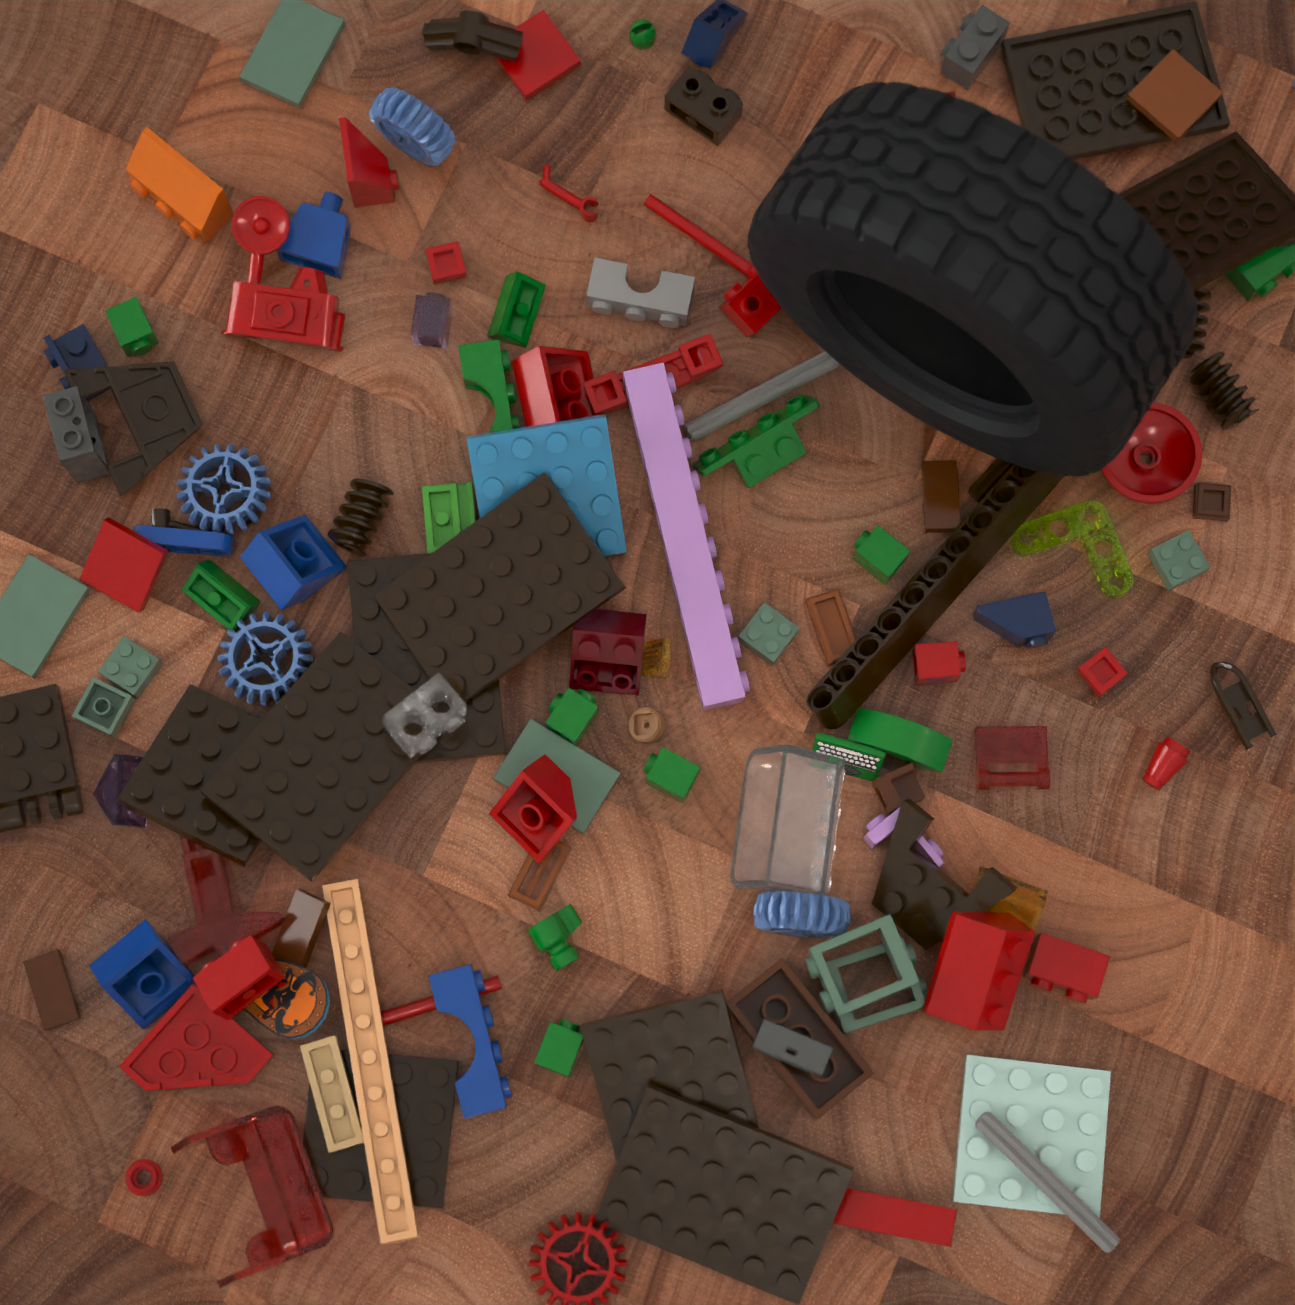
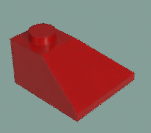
M346 117L339 118L347 183L354 207L395 202L393 190L399 189L397 170H390L387 157Z
M546 754L521 771L489 813L538 863L545 859L577 819L571 780Z

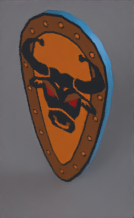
M275 959L286 978L246 1006L244 1010L260 1025L279 1037L291 1040L304 1038L316 1031L325 1020L330 1006L329 990L324 979L313 970L292 962Z

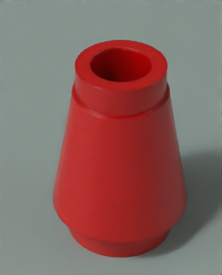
M1166 736L1162 743L1158 742L1142 780L1160 791L1188 763L1186 758L1190 751L1177 741Z

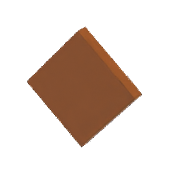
M1172 49L1127 95L1126 100L1173 141L1177 142L1221 98L1223 92Z

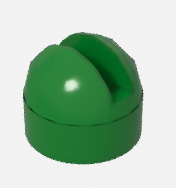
M645 19L634 22L629 32L631 44L638 49L650 48L656 40L654 25ZM645 28H646V30H643V31H641V32H639V33H637V34L635 35L634 32H637V31H639V30H642V29H645Z

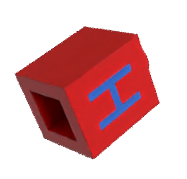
M957 641L915 644L911 651L915 686L955 683L959 680L961 672L966 670L964 651H958Z

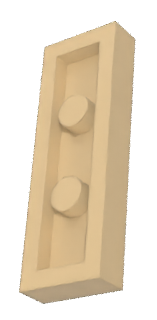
M334 1035L301 1045L303 1060L328 1152L333 1153L364 1143L361 1122L337 1036Z

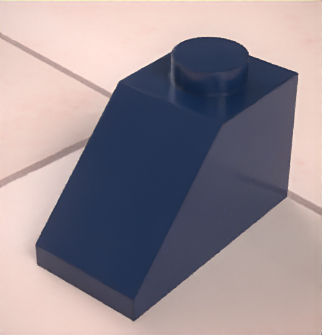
M1046 591L979 605L973 612L975 621L1016 646L1027 644L1028 649L1048 644L1047 639H1051L1056 632Z

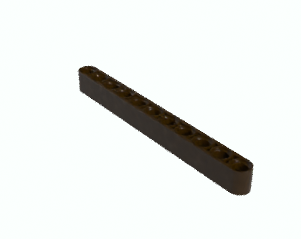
M1015 464L1011 466L810 691L806 700L807 706L824 728L829 730L837 729L849 720L1065 476L1038 472Z

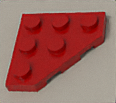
M192 984L121 1063L119 1068L145 1091L249 1084L275 1055L233 1018L226 1020L212 1013L198 987Z

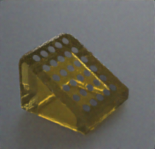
M665 637L645 643L642 676L660 679L668 677L672 648L671 638Z

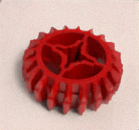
M581 1212L575 1213V1224H569L567 1215L563 1214L560 1216L563 1225L560 1229L557 1228L553 1221H549L547 1226L553 1234L548 1237L544 1232H538L537 1237L545 1242L543 1248L538 1245H532L530 1248L532 1252L540 1254V1260L532 1259L528 1261L529 1267H540V1273L530 1276L531 1281L535 1282L543 1279L545 1283L538 1288V1295L544 1294L549 1289L553 1294L547 1301L548 1305H553L557 1297L563 1300L561 1305H569V1302H573L575 1305H581L583 1302H587L588 1305H595L594 1299L599 1297L603 1305L609 1304V1299L604 1292L608 1289L611 1293L617 1295L620 1290L612 1284L613 1279L625 1281L626 1275L616 1272V1267L628 1265L627 1259H616V1253L626 1250L625 1245L621 1244L613 1247L611 1243L619 1237V1233L614 1231L607 1237L603 1233L609 1226L607 1221H603L599 1229L593 1227L596 1220V1215L590 1214L587 1224H581ZM582 1231L579 1243L573 1251L563 1252L551 1248L554 1242L562 1235L569 1232ZM593 1235L605 1246L609 1256V1267L591 1259L589 1246ZM582 1244H585L583 1251L584 1261L589 1263L590 1266L596 1267L597 1270L588 1268L584 1272L581 1268V1273H577L574 1282H572L573 1265L559 1256L569 1258L572 1254L576 1257L575 1253L580 1252ZM548 1259L563 1265L567 1270V1281L564 1290L560 1289L553 1282L548 1271ZM593 1274L605 1278L603 1283L595 1290L586 1294H574L578 1281L583 1275Z

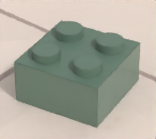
M1189 530L1152 548L1147 553L1168 591L1206 573L1210 569L1207 560Z
M764 602L740 633L738 641L773 666L798 634L800 628Z
M123 636L98 672L136 699H139L163 663L160 659Z
M92 677L72 717L106 735L116 738L136 699Z

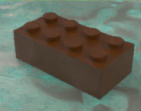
M783 958L726 1002L729 1013L753 1043L762 1021L765 1019L833 1048L821 1077L761 1053L814 1121L818 1120L874 1074ZM786 1049V1053H789L793 1056L795 1055L794 1052Z

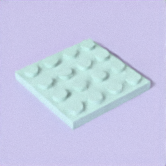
M965 1055L952 1202L1066 1215L975 1126L978 1118L988 1111L1100 1218L1111 1071Z

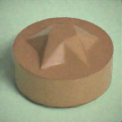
M641 707L632 713L628 722V729L635 740L650 744L662 737L665 731V720L659 711L649 707Z

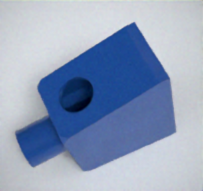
M324 192L319 207L308 203H302L290 222L291 230L288 239L277 250L281 261L300 267L314 268L323 271L326 275L339 279L342 278L351 226L348 217L339 213L343 202L340 196L331 192Z

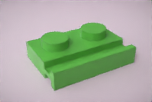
M467 482V484L452 483L422 486L428 555L476 522L472 482Z

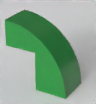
M858 708L847 738L851 742L884 750L886 754H890L907 764L913 762L918 770L940 773L943 771L953 739L923 725L883 712Z

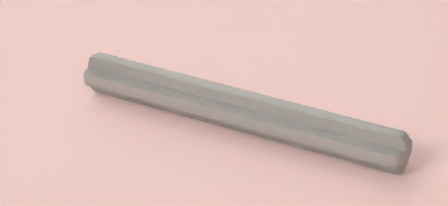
M824 351L685 424V431L691 441H696L837 368L839 363Z
M987 1111L978 1118L975 1126L1104 1252L1109 1253L1118 1245L1120 1238L991 1112Z

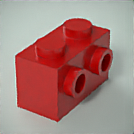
M753 264L746 271L749 277L741 285L738 282L734 283L723 294L726 300L719 306L720 310L746 337L756 334L782 308L762 282Z
M1041 932L1035 937L1023 977L1031 979L1030 985L1050 992L1052 987L1066 991V998L1086 1003L1087 999L1093 1000L1098 998L1110 956Z
M249 935L237 940L231 946V949L220 958L206 963L202 971L193 977V980L211 1012L229 1020L286 977L267 945L254 936Z

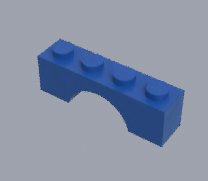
M468 964L428 975L437 1011L450 1013L463 1020L470 1028L475 1040L476 1050L473 1063L467 1072L455 1081L463 1118L506 1108V1099L512 1097L507 1076L500 1077L497 1063L503 1062V1057L498 1040L491 1042L488 1027L494 1026L490 1006L482 1005L479 992L486 990L481 970L474 971L473 965Z

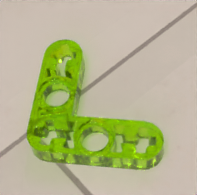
M1086 501L1025 522L1011 536V548L1016 554L1023 557H1030L1081 539L1104 594L1112 598H1120L1126 595L1133 586V573L1105 506L1098 501ZM1087 510H1090L1091 514L1099 515L1095 522L1098 532L1102 529H1105L1106 532L1099 533L1090 538L1089 535H1092L1095 529L1091 521L1085 522L1083 519L1087 514ZM1055 520L1063 521L1068 526V534L1064 537L1054 536L1050 531V523ZM1038 526H1042L1043 536L1036 538L1032 542L1031 548H1028L1026 543H1019L1022 532L1031 537L1037 535L1041 530ZM1098 541L1109 542L1113 547V555L1109 558L1098 556L1094 548L1095 543ZM1118 560L1119 564H1116L1113 570L1117 578L1123 577L1125 579L1121 589H1118L1116 584L1110 585L1108 582L1113 577L1110 566L1105 570L1102 569V566H1108Z

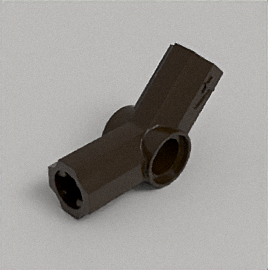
M469 10L461 11L459 18L431 19L429 23H424L422 30L425 46L432 51L456 49L469 55H479L482 52L512 62H516L523 38L522 31L491 23L485 15Z

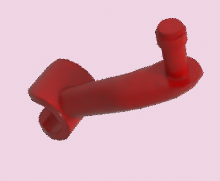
M544 165L542 168L543 179L539 180L540 186L580 210L583 220L594 222L598 217L597 213L587 212L585 209L587 207H597V199L590 196L582 200L550 181L551 167Z

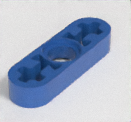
M144 525L133 527V531L169 550L168 552L228 557L232 554L233 537L225 533Z

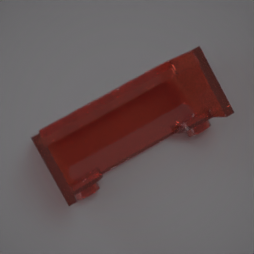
M273 1106L189 1135L171 1147L172 1153L175 1154L207 1142L211 1156L218 1163L232 1165L243 1161L267 1230L254 1235L246 1246V1256L250 1267L217 1281L219 1288L326 1246L331 1241L333 1224L296 1120L287 1108Z

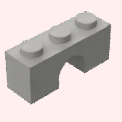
M594 257L586 294L587 307L592 308V311L602 315H610L612 312L624 314L626 318L633 321L655 320L659 321V324L669 328H677L679 325L687 326L695 287V277L661 271L660 280L656 288L647 293H639L632 290L627 284L628 264Z

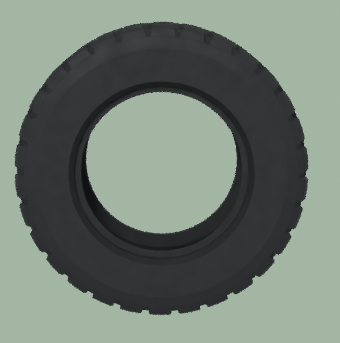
M866 83L850 89L830 104L801 144V147L795 153L783 174L779 176L773 188L756 209L747 239L751 261L758 271L762 282L778 304L814 342L863 383L922 422L974 449L1020 467L1053 475H1089L1101 470L1120 454L1160 393L1161 388L1171 376L1173 369L1178 365L1190 347L1196 326L1197 304L1194 301V292L1188 278L1183 275L1184 270L1173 253L1165 247V242L1156 231L1139 217V213L1119 194L1107 187L1106 183L1083 165L1071 159L1066 153L1041 137L1035 136L1015 122L999 114H993L988 109L957 97L956 99L948 93L922 86L918 88L907 83Z

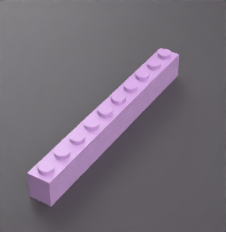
M664 362L623 371L624 388L702 710L707 711L744 702L745 692L750 691L746 671L739 672L736 658L742 657L738 638H731L728 625L733 624L729 603L723 604L720 591L725 590L721 570L715 571L712 558L717 557L713 537H706L704 524H709L705 504H698L695 493L701 490L697 471H690L687 460L692 458V450L688 437L682 438L679 427L684 425L682 409L680 405L674 406L671 393L676 392L673 373H666Z

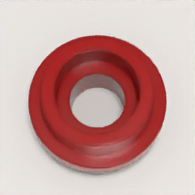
M140 1159L133 1162L125 1175L128 1189L138 1196L154 1194L160 1188L163 1180L160 1166L149 1159ZM144 1170L148 1171L151 1175V1180L146 1185L141 1184L139 1181V1174Z

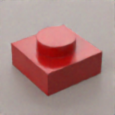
M458 241L425 249L434 285L467 277Z
M1106 647L1076 670L1098 697L1128 674Z

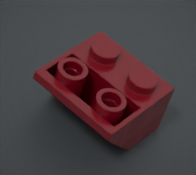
M596 609L576 623L573 627L569 688L639 695L647 614Z

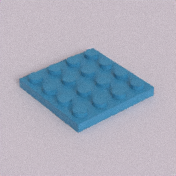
M605 414L466 436L480 518L545 472L604 556L627 552Z

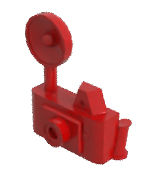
M253 196L243 201L235 210L231 222L232 233L237 243L251 253L247 283L234 282L226 330H222V335L343 351L340 343L346 316L338 312L340 299L335 295L328 294L323 271L307 267L299 268L289 288L260 285L264 255L279 250L286 243L291 230L290 218L285 208L275 199L266 196ZM309 280L310 285L306 287L304 283Z

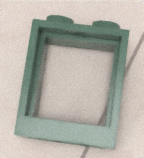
M891 914L810 947L807 951L810 957L805 959L812 979L819 978L824 991L819 993L826 1012L830 1013L833 1011L836 1018L903 991L920 982ZM877 931L898 981L843 1004L822 954Z
M901 937L912 965L918 964L912 944H906L904 938ZM883 944L826 962L843 1004L849 1002L838 969L886 954ZM919 978L920 982L909 988L912 1002L855 1020L853 1012L836 1018L840 1031L843 1034H847L923 1009L928 993L924 978Z

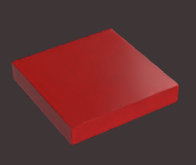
M544 10L513 28L523 32L522 43L516 62L494 56L526 101L581 66V60Z
M108 517L102 522L80 580L139 613L145 609L169 550Z

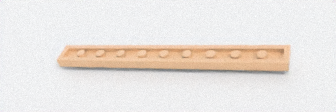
M358 879L322 885L324 900L331 903L327 912L380 1243L381 1245L417 1239L419 1236Z

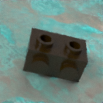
M689 65L665 95L664 110L716 146L721 144L742 117L743 102H741L740 97L734 91L728 88L722 89L714 83L711 76L702 70L696 71Z

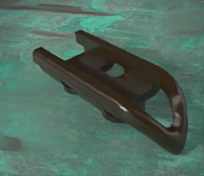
M1228 662L1212 664L1210 677L1214 691L1245 749L1253 747L1250 740L1266 731L1270 737L1277 735L1242 671ZM1224 668L1233 672L1240 681L1222 690L1217 676V669ZM1251 700L1257 711L1253 715H1250L1245 706V702ZM1233 708H1235V709L1237 710V712H1238V714H1239V716H1240V718H1241V721H1239V719H1238V717L1236 716V714H1235Z

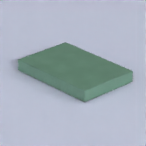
M281 0L239 76L240 81L297 108H301L345 27L344 19L301 0Z
M28 554L0 599V660L35 679L90 589Z
M530 719L493 779L504 787L509 788L522 770L546 754L571 780L577 819L570 827L584 835L621 773Z

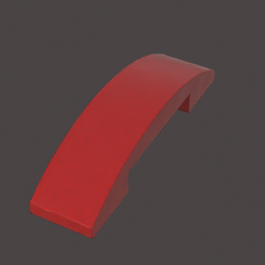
M710 333L679 345V350L628 370L664 362L666 373H673L677 390L721 368L723 361ZM614 370L583 382L595 415L629 408L623 383V372L616 374Z

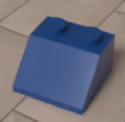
M306 514L259 531L240 556L281 610L305 601L347 568Z
M146 919L89 965L101 987L142 1029H145L175 1004L192 984H195L193 980L194 974Z

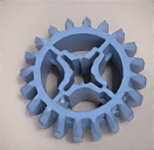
M394 87L385 88L382 93L378 94L368 111L371 122L382 133V136L388 139L391 145L396 146L400 151L416 159L419 163L424 162L428 166H439L452 152V147L456 143L455 135L450 126L443 121V117L436 114L434 109L428 107L424 101L418 100L414 95H409L405 90H399Z
M217 443L214 445V453L209 454L206 448H202L201 454L203 458L198 460L197 457L190 456L189 460L193 467H182L181 469L182 473L188 478L177 480V485L183 489L177 493L178 500L185 502L181 506L182 512L190 514L188 520L192 525L200 522L201 531H208L212 527L213 532L222 533L223 527H225L227 533L233 536L235 533L234 526L239 525L243 532L247 531L248 527L245 522L250 519L253 523H258L259 519L255 512L265 513L267 507L261 501L271 499L270 492L265 490L271 486L270 479L264 477L268 472L265 465H258L260 460L256 454L248 457L249 452L245 447H242L236 453V448L231 443L227 445L225 452H223L220 444ZM234 467L240 468L249 474L251 487H246L243 483L235 481ZM219 468L215 476L204 478L210 471ZM228 483L231 490L229 492L226 491L224 495H220L218 489L220 487L223 489L222 486ZM198 492L204 493L206 497L213 498L215 513L209 512L199 505ZM244 501L243 505L238 509L229 512L230 507L234 503Z
M264 612L262 621H259L254 613L250 614L251 624L247 626L241 619L238 620L237 625L241 629L238 633L232 629L227 630L226 633L232 639V642L221 641L220 647L228 653L218 655L217 660L222 664H228L219 669V673L222 677H229L225 685L228 689L236 687L234 695L238 699L247 694L246 701L248 704L253 705L258 696H260L261 705L267 707L269 697L273 696L277 704L281 699L280 694L286 693L299 679L300 675L308 669L303 665L313 663L314 658L312 655L304 654L312 649V645L309 641H303L307 635L303 629L295 631L297 623L294 620H290L284 625L285 617L279 613L272 622L271 614ZM262 634H276L284 637L285 639H283L280 642L276 640L272 643L265 644L262 643L256 636ZM248 643L251 648V655L243 663L244 667L239 670V656L243 647ZM257 647L271 658V664L275 671H272L268 665L261 661L259 658L261 655ZM293 648L292 665L284 676L280 670V664L288 655L287 651ZM261 674L271 676L275 682L268 685H257L246 680L251 676L256 678Z
M789 891L763 892L757 896L753 912L755 917L754 926L762 931L779 935L834 938L848 932V926L851 922L849 903L836 897Z

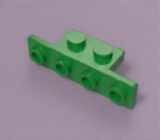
M798 395L786 402V407L777 413L771 412L763 415L757 420V425L747 431L740 430L732 434L728 438V442L718 449L714 447L701 453L698 457L699 460L692 464L694 470L702 476H706L732 460L744 485L748 488L752 487L807 453L792 423L820 407L818 400L809 395Z

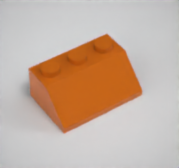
M148 127L141 132L125 169L131 180L129 186L140 197L145 198L148 195L156 202L154 204L155 208L168 219L173 216L181 222L179 227L190 238L195 240L198 236L207 244L234 215L223 188Z

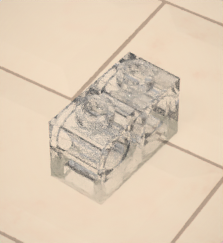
M438 673L383 716V727L410 758L418 752L423 755L437 743L436 738L447 730L451 733L465 721L463 716L466 715L467 704L444 677ZM437 701H444L451 708L446 713H437L431 706ZM409 723H417L423 730L417 735H409L403 728Z

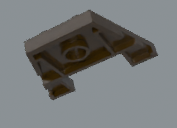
M174 361L129 364V366L118 367L99 366L90 369L70 368L63 371L69 387L77 386L85 398L110 388L140 451L139 453L107 466L120 496L126 494L203 425Z
M909 798L901 804L872 905L885 916L891 914L894 924L927 950L944 939L952 911L985 912L1014 893L1018 887L994 867L987 869L970 894L967 893L914 848L934 818Z

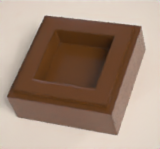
M1197 482L1194 485L1193 519L1227 522L1230 519L1231 485Z

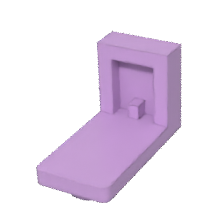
M900 808L887 818L881 813L866 825L869 832L866 833L863 839L871 849L893 833ZM922 836L914 847L940 869L945 864L941 859L944 856L942 850L932 839L926 841Z

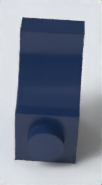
M716 0L694 19L681 53L689 57L694 64L710 69L723 57L730 41L744 24L748 12L726 0Z

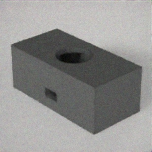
M765 1019L762 1021L751 1048L818 1077L823 1075L833 1050L828 1045ZM786 1049L794 1052L795 1055L793 1056L789 1053H786Z

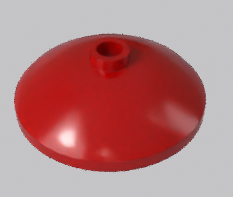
M1153 402L1120 454L1103 467L1101 472L1108 484L1127 499L1145 504L1170 501L1185 492L1199 473L1202 463V445L1199 435L1193 424L1181 412L1168 405ZM1147 455L1150 458V463H1142L1139 456Z

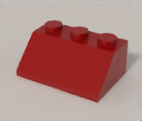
M537 346L511 361L526 427L597 416L583 386V382L594 379L588 351Z
M952 911L922 1010L926 1014L973 1030H1004L1035 931L1010 913Z

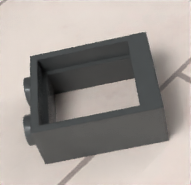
M75 386L43 395L59 461L77 484L110 475L107 469L109 464L95 411L80 389ZM93 438H94V440L96 441V443H95L94 445H93V443H92V439H93Z

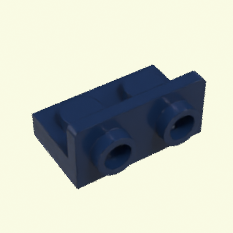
M84 324L55 340L50 335L44 337L49 348L43 352L53 369L60 366L63 372L70 368L90 369L108 366ZM65 376L59 379L64 389L70 388ZM106 389V390H104V391H102V392H99V393H97V394H94V395H92V396H89V397H87L86 399H87V401H89V400L93 399L94 397H96V396L102 394L103 392H105V391H107V390H109V389Z

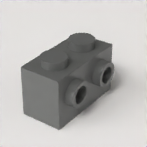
M984 5L979 8L975 15L970 12L960 27L962 31L957 40L951 38L941 53L944 61L940 73L968 91L999 49L1002 41L1005 40L1010 22Z

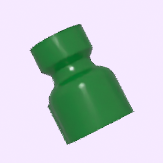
M569 904L527 930L537 949L541 952L549 953V962L556 972L580 957L575 947L567 943V938L582 923L572 904Z

